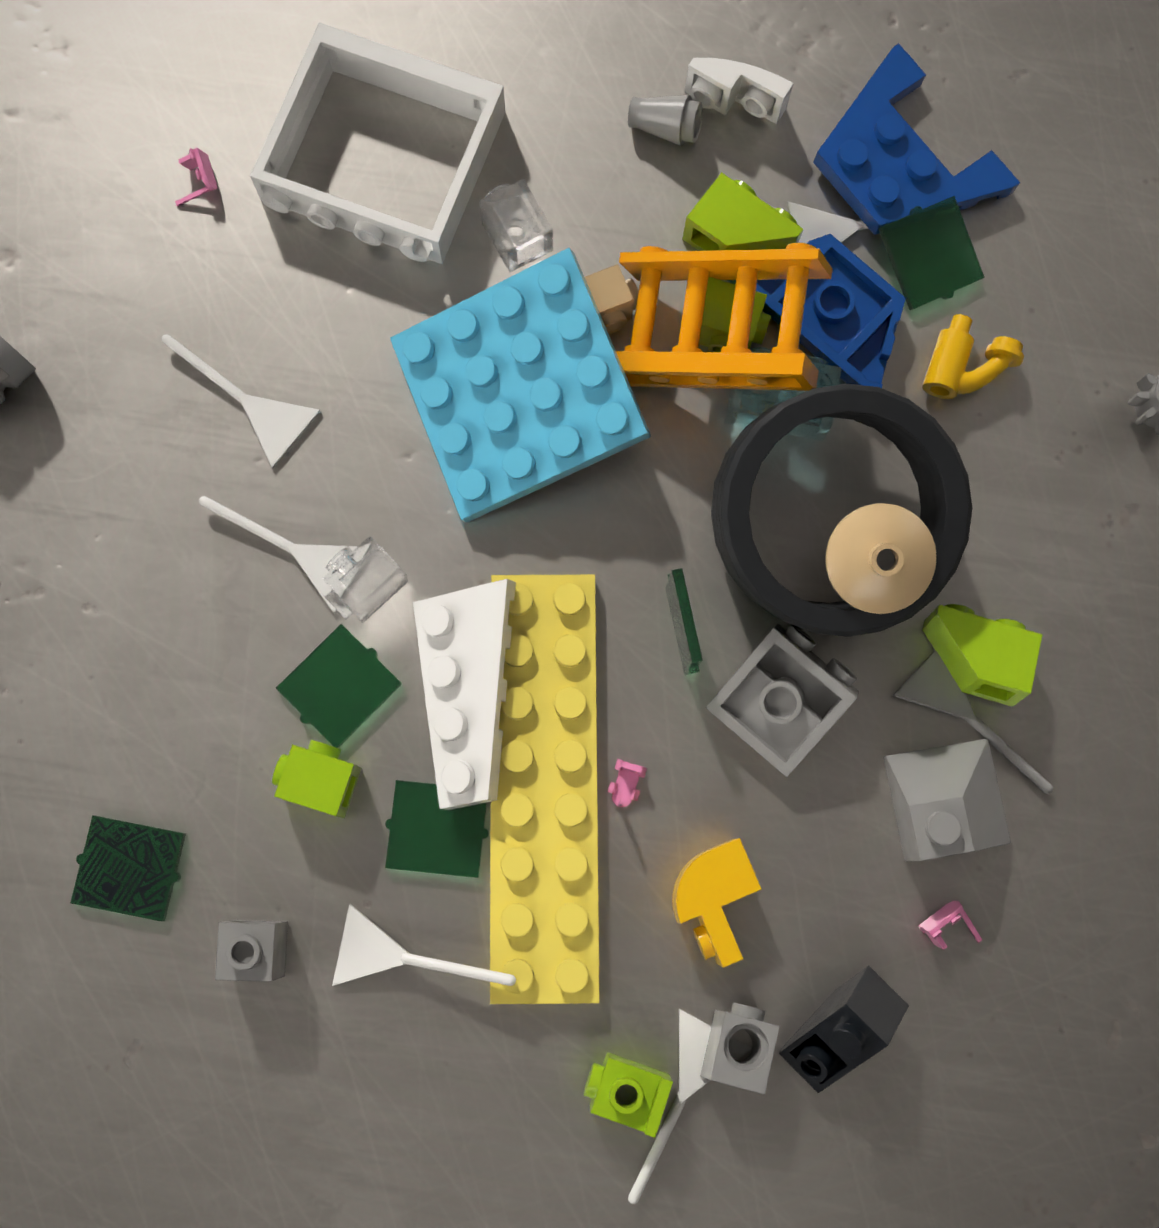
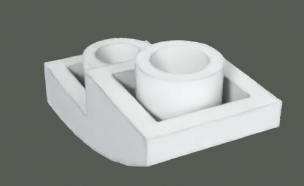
M693 58L688 65L684 92L691 95L694 101L702 102L703 108H713L723 115L727 114L736 101L742 104L751 115L759 118L764 117L777 124L787 108L794 83L777 74L742 62L718 58Z

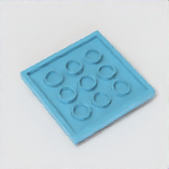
M570 247L390 337L460 519L465 522L475 520L652 437L577 258Z

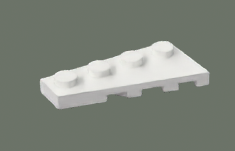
M503 579L413 602L439 809L451 810L497 801L503 731L499 729L501 701L506 702L507 680L503 679L505 651L510 649L512 627L508 625L510 601H514L516 582L510 579Z

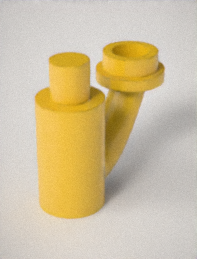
M956 314L952 318L950 327L941 330L922 389L929 395L942 399H953L957 395L977 391L989 384L1008 367H1017L1022 364L1024 359L1022 352L1023 344L1011 337H995L992 344L988 345L985 351V357L989 361L977 369L967 372L965 369L974 344V338L969 334L973 320L966 315Z

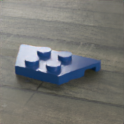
M832 234L810 240L807 244L819 248L832 267L831 279H808L799 343L846 384L882 388L883 375L887 361L891 356L895 341L894 334L900 321L906 298ZM786 279L757 280L756 291L767 294L762 311L771 315V319L780 326ZM727 280L732 284H736V280Z

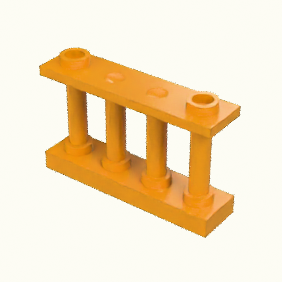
M791 243L785 249L667 251L660 247L645 246L640 248L639 252H620L619 263L637 281H640L631 345L625 346L624 351H616L631 387L809 391L817 388L819 370L807 355L799 349L808 279H831L832 267L819 248L806 243ZM709 277L719 280H736L727 346L722 347L721 352H703L698 348ZM786 279L778 345L771 349V353H752L748 349L757 280ZM687 280L678 345L672 347V352L655 351L651 348L660 281Z

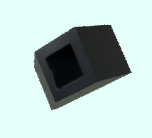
M868 965L836 989L787 1041L779 1054L817 1093H820L886 1048L909 1005Z

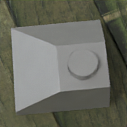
M988 739L883 757L905 861H923L975 852L1011 843Z

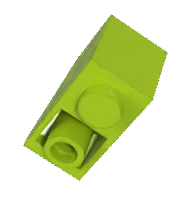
M721 172L687 215L682 240L698 251L785 249L788 244L799 243L803 228L797 225L796 220L790 213L781 208H773L758 198L755 191L748 184L740 180H732Z
M939 604L924 620L922 628L924 634L938 652L963 693L1011 707L1031 694L1043 634L1026 630L1024 624L1015 620H991L975 615L974 610L959 604H947L945 606Z

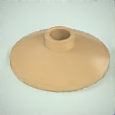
M878 503L866 505L846 515L833 530L826 548V571L834 590L851 606L876 614L896 612L918 600L931 583L936 568L935 543L927 526L911 511L893 504ZM884 549H889L894 554V563L887 570H882L877 564V556Z

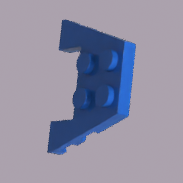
M899 43L888 53L817 151L813 161L816 167L874 235L932 219L935 213L957 207L958 210L973 207L976 206L978 201L996 196L997 199L1008 197L1020 184L1019 180L992 150L953 176L892 105L919 88L926 74Z

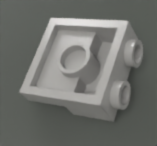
M777 624L706 706V709L782 774L788 777L854 703L859 691L852 686L857 677L845 665L834 658L826 664L811 651L816 643L802 629L791 624L785 630L780 624Z

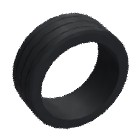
M839 384L814 388L772 406L742 430L726 452L715 479L711 518L715 544L725 568L749 599L771 615L816 634L850 637L881 632L904 622L937 598L956 572L968 543L973 507L968 473L958 449L934 417L910 399L880 387ZM824 417L854 420L874 428L893 442L908 461L918 484L921 506L920 519L929 529L936 548V568L932 581L923 595L910 606L892 613L876 614L859 610L845 601L833 603L806 601L782 586L763 564L753 541L749 510L752 487L762 462L772 448L798 425L812 419Z

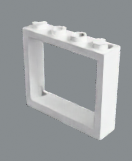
M319 22L252 170L251 180L263 204L272 210L280 213H288L291 210L307 216L311 222L319 227L332 230L336 226L353 232L359 240L367 244L379 246L381 243L398 248L405 256L412 260L426 262L429 259L443 264L504 117V88L497 83ZM333 71L478 121L433 230L286 179Z

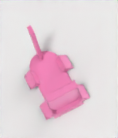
M190 148L188 155L178 159L179 164L189 170L196 168L197 179L203 180L206 187L175 201L177 207L217 189L208 154L199 148Z
M617 759L614 768L619 770L616 783L610 782L607 792L612 793V801L616 806L626 807L632 800L638 801L640 791L636 789L639 777L645 778L647 768Z
M959 901L947 903L919 925L922 933H927L932 943L942 950L946 949L947 945L940 936L942 934L940 929L949 922L954 925L961 920V917L977 943L982 941L981 936Z

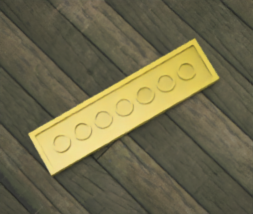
M595 574L491 575V582L510 579L516 582L514 601H510L508 625L512 627L510 649L505 651L503 679L507 680L506 702L501 701L499 729L503 731L498 796L497 801L491 802L490 970L514 975L516 983L513 986L490 982V1004L599 1003Z

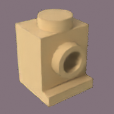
M616 264L585 277L608 334L619 331L627 324L628 320L632 319V312L636 309L639 291L632 278L625 280L619 265Z

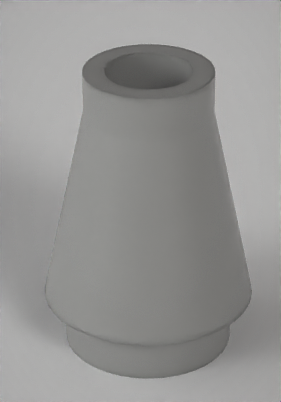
M691 95L653 98L633 97L628 111V127L643 130L680 146H683L685 142L695 143L701 127L702 102L692 101Z

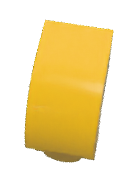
M740 838L727 841L693 857L679 873L672 894V906L676 922L681 924L698 917L701 926L694 928L693 932L705 960L714 957L716 963L722 968L743 960L722 906L762 890Z

